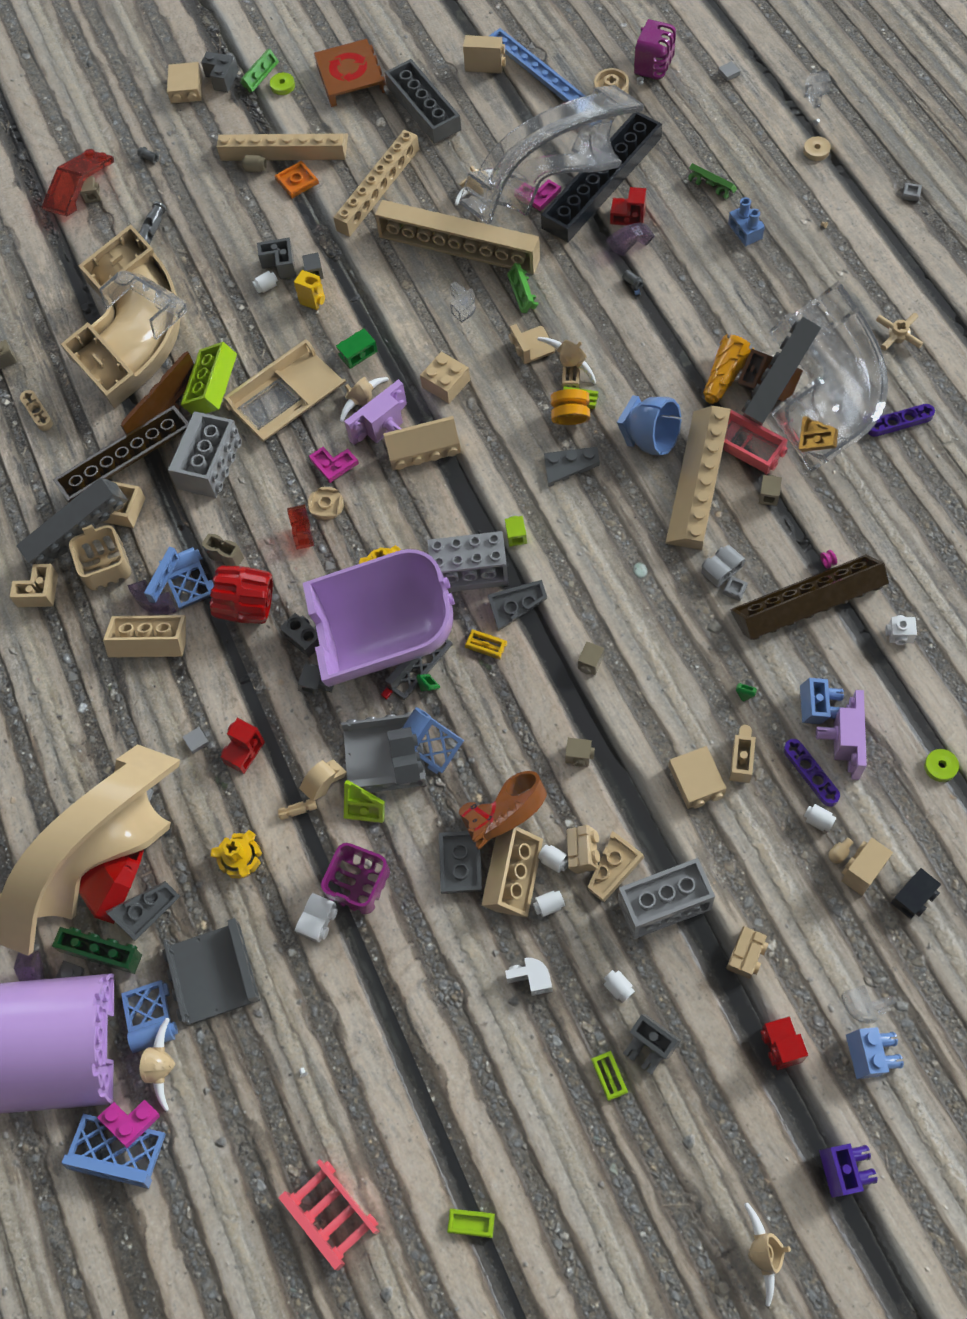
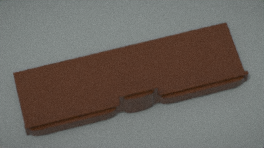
M188 351L177 359L162 376L161 381L155 384L150 393L142 398L121 423L125 434H128L172 406H175L178 410L181 408L176 402L185 393L194 367V362Z

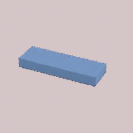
M173 547L167 549L144 592L149 602L156 603L180 559L176 549Z

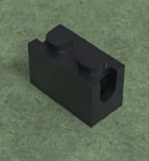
M920 868L894 897L891 904L910 920L915 914L920 917L927 909L924 904L928 900L933 902L940 894L937 889L941 886V883Z

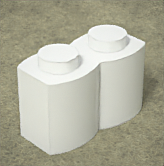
M312 893L296 925L295 932L320 943L321 939H325L328 934V923L330 920H334L337 915L336 903Z

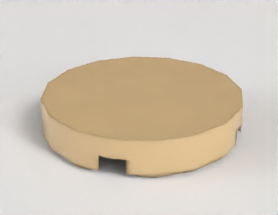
M321 487L318 491L311 493L308 499V509L311 515L322 521L336 518L344 507L342 495L332 487Z

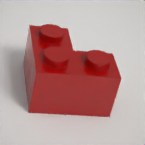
M630 187L628 199L613 198L610 224L643 227L647 188Z
M237 717L235 722L231 723L228 727L227 735L231 742L228 746L224 747L220 758L225 765L245 774L265 741L257 727Z
M790 1016L765 1023L762 1027V1039L765 1044L768 1043L771 1051L768 1052L771 1064L776 1065L777 1070L803 1063L809 1056L801 1034L796 1035Z

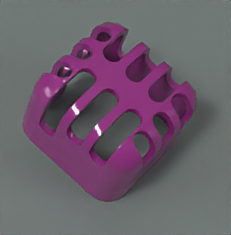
M648 19L645 26L641 27V34L635 47L634 74L656 80L662 79L665 76L675 54L676 29L673 25ZM660 27L671 29L673 33L661 30ZM662 35L668 36L670 40L663 38ZM660 42L665 43L667 47L661 45Z
M342 843L335 851L323 877L321 888L329 900L337 901L343 907L347 905L353 911L358 909L361 914H370L375 909V900H379L381 891L385 887L386 880L390 875V869L385 858L380 854L351 843ZM355 855L361 857L360 864L358 865L353 863ZM366 859L372 862L370 869L364 868ZM343 860L350 865L360 868L361 872L357 875L343 870L340 864ZM377 863L383 866L380 873L375 872ZM338 871L345 876L355 879L356 883L350 886L338 881L335 875ZM371 873L378 875L376 882L369 880L368 875ZM331 880L334 884L350 890L351 894L347 897L333 892L328 887L329 881ZM366 884L373 886L372 892L364 891L363 886ZM365 896L368 897V900L365 903L358 902V897Z

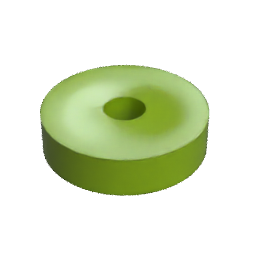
M285 72L275 74L270 79L271 90L277 95L291 93L295 88L293 76Z
M936 749L927 756L924 768L927 775L933 780L947 782L957 774L959 762L952 752L945 749ZM938 763L944 764L945 768H941Z

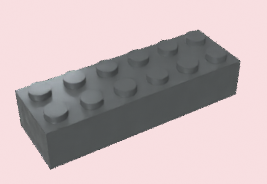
M412 59L385 72L387 88L434 144L461 131L460 115Z
M803 316L800 321L796 319L789 331L791 336H786L780 346L782 351L780 353L776 352L770 363L772 365L771 369L767 368L760 379L763 381L762 384L757 383L751 394L753 399L751 401L747 400L741 411L744 413V417L761 426L763 425L822 327Z
M100 477L16 546L28 563L53 564L55 562L54 559L68 552L70 540L84 533L82 528L92 525L96 529L100 522L110 518V514L120 510L128 499L116 483Z

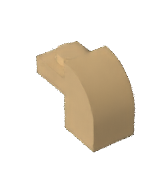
M334 759L327 763L322 760L306 774L299 789L314 801L325 796L330 785L344 778L347 772Z

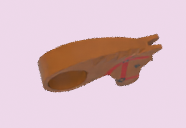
M520 772L510 777L504 783L493 803L477 805L474 802L466 803L459 809V815L466 828H468L473 842H476L477 849H480L491 838L510 831L535 814L542 806L547 792L536 772Z

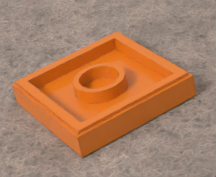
M302 161L275 175L276 181L292 199L319 184L316 176Z

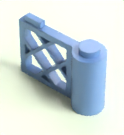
M194 547L178 553L180 559L168 579V584L179 609L211 597V589L214 587L212 580L208 581L199 561L202 559L199 550H195ZM196 569L200 571L198 580L189 577L191 572ZM177 577L184 579L181 587L173 585L172 580ZM187 580L196 583L193 591L184 589ZM199 584L206 586L208 592L204 594L196 593ZM182 592L191 594L187 601L181 603L179 598Z
M415 707L402 727H411L412 734L417 736L418 746L420 743L428 742L430 753L422 754L419 752L420 759L428 763L429 766L427 768L436 774L445 771L464 742L462 738L417 707ZM432 725L439 729L440 737L430 739L429 729ZM453 738L458 743L453 749L446 750L444 739ZM441 739L443 750L433 752L431 741ZM444 753L445 763L442 767L435 763V754Z
M160 980L121 993L128 1029L127 1039L132 1053L145 1050L148 1047H154L157 1032L166 1018H169V1023L166 1028L164 1043L175 1040L178 1029L176 1023L171 1022L166 998L170 996L167 983H163ZM159 988L160 993L155 1001L147 997L151 990ZM137 995L141 998L134 1008L129 1005L128 998ZM145 1000L153 1003L147 1014L139 1010ZM158 1006L163 1009L164 1016L155 1019L151 1015ZM137 1013L144 1016L140 1024L133 1026L132 1020Z

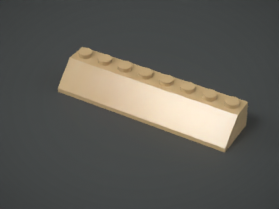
M348 133L218 135L217 150L221 161H242L245 155H260L265 157L266 160H345Z
M710 406L693 412L666 544L698 550L703 549L731 409Z

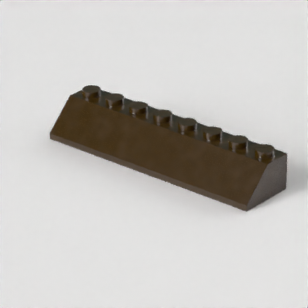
M172 406L54 478L53 481L69 503L100 477L109 479L185 432L189 422L175 406Z
M866 554L730 610L743 635L750 640H757L762 635L769 632H777L786 625H794L797 621L811 618L818 612L828 611L831 607L838 604H846L850 599L863 597L867 592L882 589L883 586L889 584L885 564Z

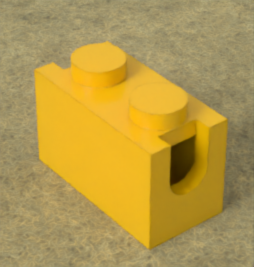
M301 270L294 281L299 303L318 310L319 304L322 305L325 301L320 276Z

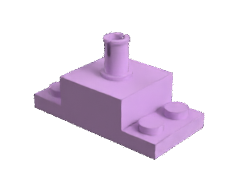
M399 379L344 421L349 441L353 445L362 441L367 435L375 443H378L384 438L383 433L402 429L399 427L403 423L400 410L407 405L403 383Z
M855 690L853 697L849 699V705H846V708H839L833 728L816 727L817 740H834V760L848 761L847 770L851 773V780H860L867 766L864 690Z

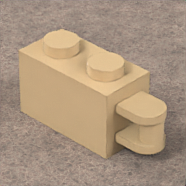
M742 725L739 734L735 735L729 781L750 783L756 737H751L752 729L748 725Z

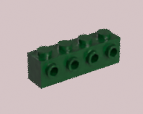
M59 927L52 947L61 953L132 974L136 973L143 955L137 950L138 947L128 943L121 945L118 944L119 941L111 938L104 940L99 935L91 932L83 934L81 930L74 927H69V929Z

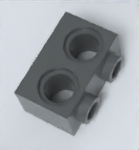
M294 613L279 627L282 636L308 658L316 652L315 647L320 646L316 626L313 628L309 620L303 615L300 617Z

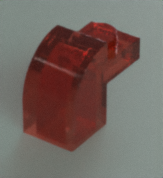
M305 504L287 508L296 550L314 546L312 527Z

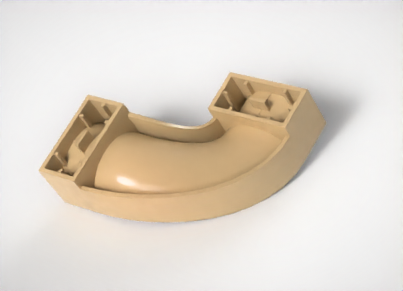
M131 224L78 265L86 282L103 299L108 308L92 325L87 322L61 343L68 357L85 372L114 408L138 390L159 370L174 347L181 319L178 296L168 271L154 253L153 248Z
M137 744L116 759L113 774L79 798L37 836L15 864L7 878L2 893H0V945L29 956L34 951L37 918L58 916L72 920L76 916L80 881L87 871L105 862L147 848L170 829L171 822L162 818L153 809L148 800L147 791L177 769L180 764L179 759Z

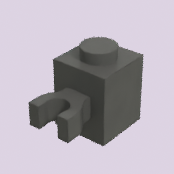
M305 664L298 682V691L317 696L320 688L332 693L334 685L328 687L322 682L319 666Z

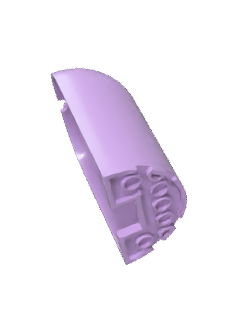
M406 549L396 551L303 583L308 614L316 625L320 645L315 647L321 680L328 687L431 654L444 644L452 629V605L455 602L452 593L448 591L451 588L447 577H443L437 562L430 555L419 550Z
M114 974L0 983V1113L110 1105L113 1103L114 1060L107 1059L108 1017H114Z

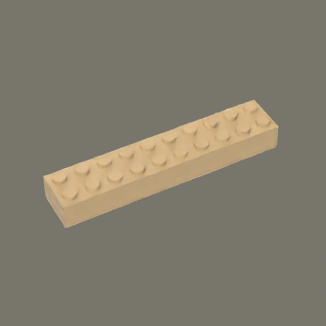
M386 200L381 201L375 213L380 238L509 269L512 268L514 263H520L521 268L525 269L526 273L529 274L535 273L540 261L539 236L533 234H526Z

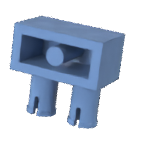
M748 197L740 200V208L729 212L728 225L745 246L763 239L765 230L763 222L759 221L760 211L758 209H750L751 200Z
M808 678L800 685L802 723L822 724L829 718L835 719L839 708L844 707H831L830 700L842 701L844 694L840 693H843L844 690L842 688H829L828 679Z
M878 1027L858 1029L846 1034L856 1079L874 1078L888 1073L889 1069L903 1068L904 1061L896 1062L899 1059H903L900 1054L885 1056L883 1048L897 1046L898 1039H891V1037H897L895 1032L880 1034Z

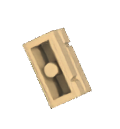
M589 825L567 829L568 869L577 874L597 870L598 862H600V854L597 850L599 835Z
M742 926L726 969L748 979H751L752 974L757 975L761 965L758 962L760 954H765L768 943L765 942L767 936Z

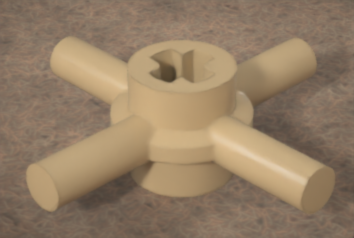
M912 313L906 321L897 320L894 323L879 315L876 321L888 328L890 335L881 345V349L886 351L893 343H902L905 340L920 349L923 342L912 336L909 328L918 318V314Z

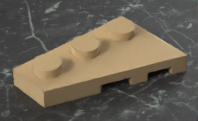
M612 831L609 843L603 851L598 869L594 871L589 882L588 890L605 902L644 859V855Z

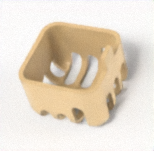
M92 525L82 528L83 534L77 535L70 540L69 548L76 571L90 590L95 591L98 590V586L107 587L109 582L118 583L120 578L126 580L130 577L131 567L123 543L112 526L106 525L95 529ZM109 536L115 545L113 551H109L103 537ZM94 540L101 542L105 550L104 554H98L93 544ZM83 544L90 545L94 552L93 558H88L82 547ZM119 551V556L108 559L109 554ZM100 559V562L98 564L89 567H84L80 563ZM97 568H103V569H100V570H98V571H95V572H92V573H89V574H86V575H85V573H84V571H92V570H95V569H97Z

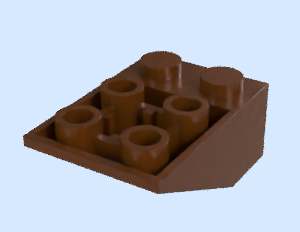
M751 349L737 383L750 390H754L757 383L761 385L763 381L760 379L767 368L771 369L772 365L770 363L773 357ZM799 368L795 370L778 398L779 401L787 404L790 403L803 370Z

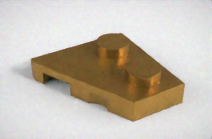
M803 416L799 450L807 452L836 448L838 430Z

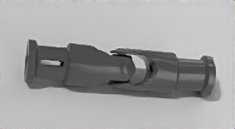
M157 201L153 203L152 210L147 214L139 231V234L149 245L161 223L162 214L166 211V206Z

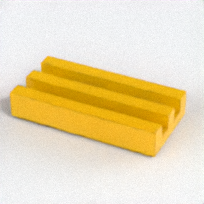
M474 629L471 630L465 643V648L499 660L502 657L504 648L507 646L506 640ZM473 636L478 637V638H481V639H484V640H487V641H490V642H493V643H496V644H499V645H501V646L498 647V646L492 645V644H490V643H488V642H486V641H481V640L475 639V638H473Z

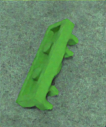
M267 49L241 78L240 83L249 92H253L279 63L271 49Z
M693 163L689 167L692 171L688 177L690 182L694 177H697L695 183L700 185L702 178L706 180L705 183L709 186H718L716 190L718 196L722 191H725L724 199L729 197V191L735 193L737 190L733 183Z
M514 263L507 275L521 313H527L530 308L536 309L539 303L534 302L536 296L530 292L527 282L529 277L524 276L527 271L521 268L520 263Z

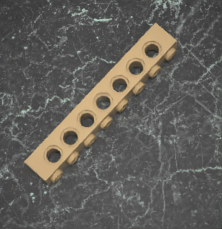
M406 130L402 131L333 217L336 231L349 237L353 234L419 151L418 136Z

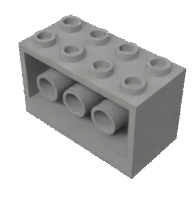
M194 411L168 469L177 489L217 498L218 493L222 491L224 479L229 474V467L235 460V453L242 443L234 420Z
M503 531L427 540L429 555L437 562L443 577H447L451 586L448 589L449 592L509 585Z
M698 858L619 887L618 903L633 939L712 909L715 894Z

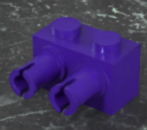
M850 1143L819 1150L831 1197L864 1191V1185L877 1183V1177L868 1178V1176L876 1174L873 1168L864 1171H858L856 1162L871 1159V1153L862 1154V1152L870 1151L867 1145L852 1148Z

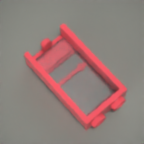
M731 410L723 450L767 475L770 470L774 471L777 467L778 459L780 457L783 458L787 453L788 448L786 446L788 440Z

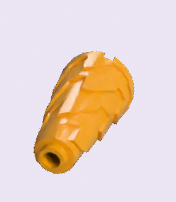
M731 334L729 338L725 335L721 339L710 377L703 392L708 403L714 404V402L722 399L729 386H731L744 368L751 350L749 348L750 343L742 337Z

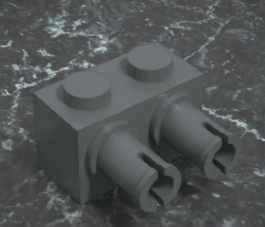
M641 1014L630 1031L634 1038L623 1054L635 1061L644 1045L650 1047L652 1051L641 1067L653 1075L661 1060L669 1059L681 1040L646 1014Z

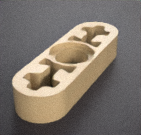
M32 390L22 392L20 400L37 427L42 431L49 430L53 426V421L36 394ZM29 397L33 401L32 403H29L27 400ZM35 408H41L39 412L32 413ZM43 417L46 422L42 423L40 418Z

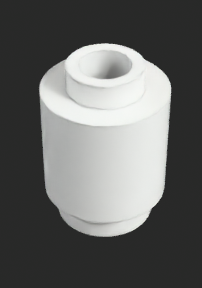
M267 271L256 277L252 284L258 294L261 292L265 293L277 286L276 282L278 279L274 272L270 273Z
M816 804L814 807L809 806L804 814V817L807 818L806 823L821 831L826 830L829 832L836 820V817L832 816L833 813Z
M545 845L540 851L538 859L541 860L542 864L557 873L567 869L568 855L552 845Z
M551 891L535 898L536 902L533 903L536 914H541L542 917L560 911L565 906L560 891Z
M612 970L604 978L606 981L604 986L616 1000H620L622 1003L635 992L632 989L633 985L620 971L615 973Z

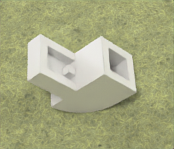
M524 958L525 967L514 965L505 971L508 983L528 979L532 996L552 992L548 969L537 959Z

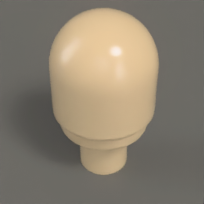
M847 837L842 843L838 842L829 851V859L836 864L842 863L849 855V847L853 844V841Z

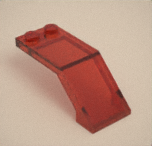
M87 149L84 153L58 166L41 206L42 210L66 217L77 211L76 201L85 179L114 163V157L104 152L99 153L93 149Z

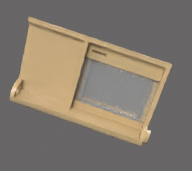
M304 339L224 396L222 404L227 411L231 410L262 442H265L346 383V380L340 378L316 355L310 342Z

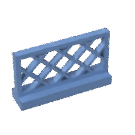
M83 1114L69 1152L63 1157V1166L68 1170L149 1189L152 1182L151 1175L166 1134L147 1129L143 1133L145 1135L136 1139L127 1149L123 1147L112 1153L109 1144L117 1139L113 1136L106 1140L103 1133L106 1128L104 1126L100 1127L99 1124L101 1123L97 1117ZM87 1121L95 1122L98 1129L86 1135L84 1128ZM100 1133L104 1142L92 1148L88 1139ZM150 1136L158 1137L156 1145L147 1150L143 1141ZM86 1141L89 1151L82 1155L75 1154L77 1146ZM141 1142L145 1152L133 1158L129 1149ZM106 1146L110 1155L103 1160L97 1159L95 1152ZM127 1151L131 1160L123 1165L118 1164L115 1157ZM145 1156L150 1161L147 1171L138 1169L135 1163Z

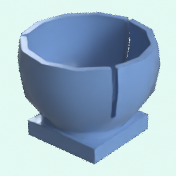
M633 395L617 421L627 446L634 447L636 443L642 451L651 455L668 454L675 446L680 434L682 420L679 419L682 417L680 406L675 399L669 397H649L641 402L639 396Z

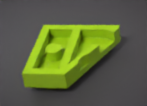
M346 780L344 783V819L383 823L385 801Z

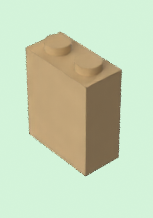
M465 35L463 44L465 71L502 73L503 67L506 66V57L503 56L505 54V44H503L502 37Z
M199 62L168 65L167 93L171 104L201 101L202 71Z
M707 746L669 760L668 767L687 809L691 807L694 809L699 808L707 801L712 800L714 802L724 797L723 795H725L727 788Z

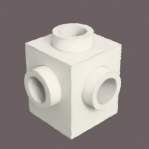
M902 615L891 617L889 624H886L885 634L889 636V643H896L897 645L913 643L917 636L916 618Z

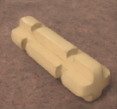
M308 799L306 802L302 801L289 805L288 808L278 809V815L281 820L289 818L288 816L290 815L293 817L306 813V810L317 809V804L315 800Z

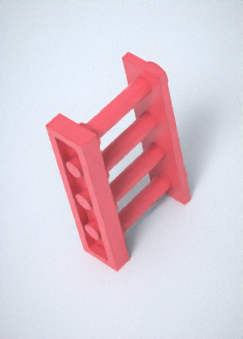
M319 1159L316 1163L320 1166L321 1170L296 1193L290 1194L284 1191L278 1198L334 1270L339 1271L345 1265L342 1261L343 1254L369 1230L373 1234H378L380 1231L376 1226L379 1223L371 1214L367 1216L333 1174L336 1170L330 1162L326 1161L324 1163ZM328 1176L336 1187L310 1211L306 1210L304 1212L299 1206L302 1203L301 1200ZM342 1194L349 1205L324 1229L320 1228L318 1230L313 1224L316 1221L315 1218ZM356 1211L364 1223L338 1247L332 1248L327 1242L330 1239L329 1236Z

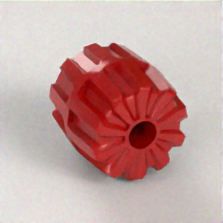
M244 566L217 567L215 576H213L214 587L210 593L212 597L210 601L211 615L214 618L237 623H265L269 616L272 601V574L268 571Z

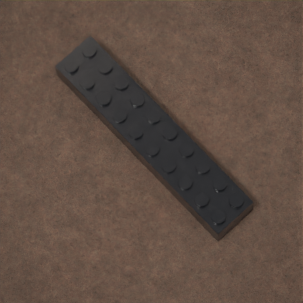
M635 110L541 214V228L569 242L659 142L662 137V123Z

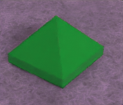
M430 674L417 675L416 679L421 691L437 690L440 688V685Z
M738 683L736 692L744 702L755 697L757 689Z

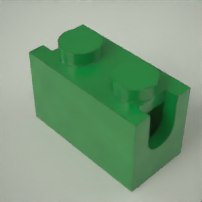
M364 328L336 345L339 351L338 356L349 369L378 352L376 341Z

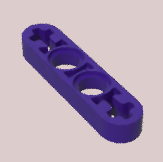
M922 404L869 420L866 432L870 436L877 437L927 423L933 419L935 408L930 404ZM911 415L914 420L908 421L904 416ZM894 420L897 425H889L887 421Z
M788 740L784 746L786 757L825 806H835L840 798L839 790L799 740ZM790 745H791L792 747H795V746L797 747L796 752H795L794 750H792V751L789 750V749H790ZM807 760L810 762L811 767L804 769L800 766V762ZM820 776L823 779V784H814L812 778ZM827 793H828L829 795H831V794H834V795H835L834 798H833V800H832L831 798H829V799L826 798Z

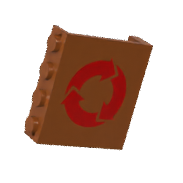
M367 39L314 53L316 65L331 107L337 106L335 96L378 84L382 93H385V78L381 76L380 65L377 66L378 60L376 55H373L372 44L369 45Z

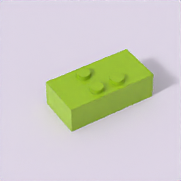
M220 342L200 349L181 402V406L192 415L194 411L207 414L220 409L237 357V353L227 344Z

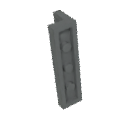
M447 639L444 642L446 645L443 649L428 654L433 655L431 663L422 664L423 657H419L399 664L385 680L387 688L405 700L418 686L416 677L410 678L412 669L420 668V675L428 674L453 643ZM408 682L409 688L405 693L397 689L400 683Z

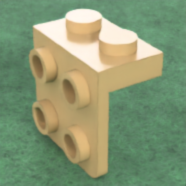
M517 324L510 326V342L514 344L516 353L521 357L524 365L555 353V348L537 340L538 337L549 338L543 326H538L521 333Z

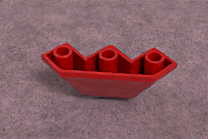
M144 850L100 864L82 876L79 894L95 918L112 924L115 923L105 911L125 901L139 868Z

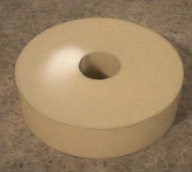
M811 137L805 142L803 152L808 159L821 161L829 156L831 145L823 137Z

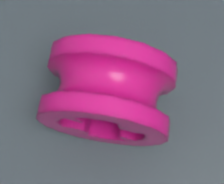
M832 550L820 554L822 564L827 569L831 565H837V557Z

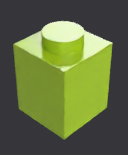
M523 516L506 518L505 528L509 547L527 544Z

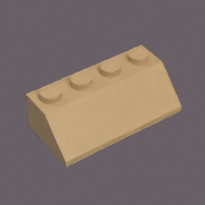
M453 416L383 433L392 471L461 453Z
M112 616L103 639L107 656L117 658L183 656L186 645V616Z
M519 827L496 836L481 906L499 913L528 917L539 863L538 856L543 843L542 838Z

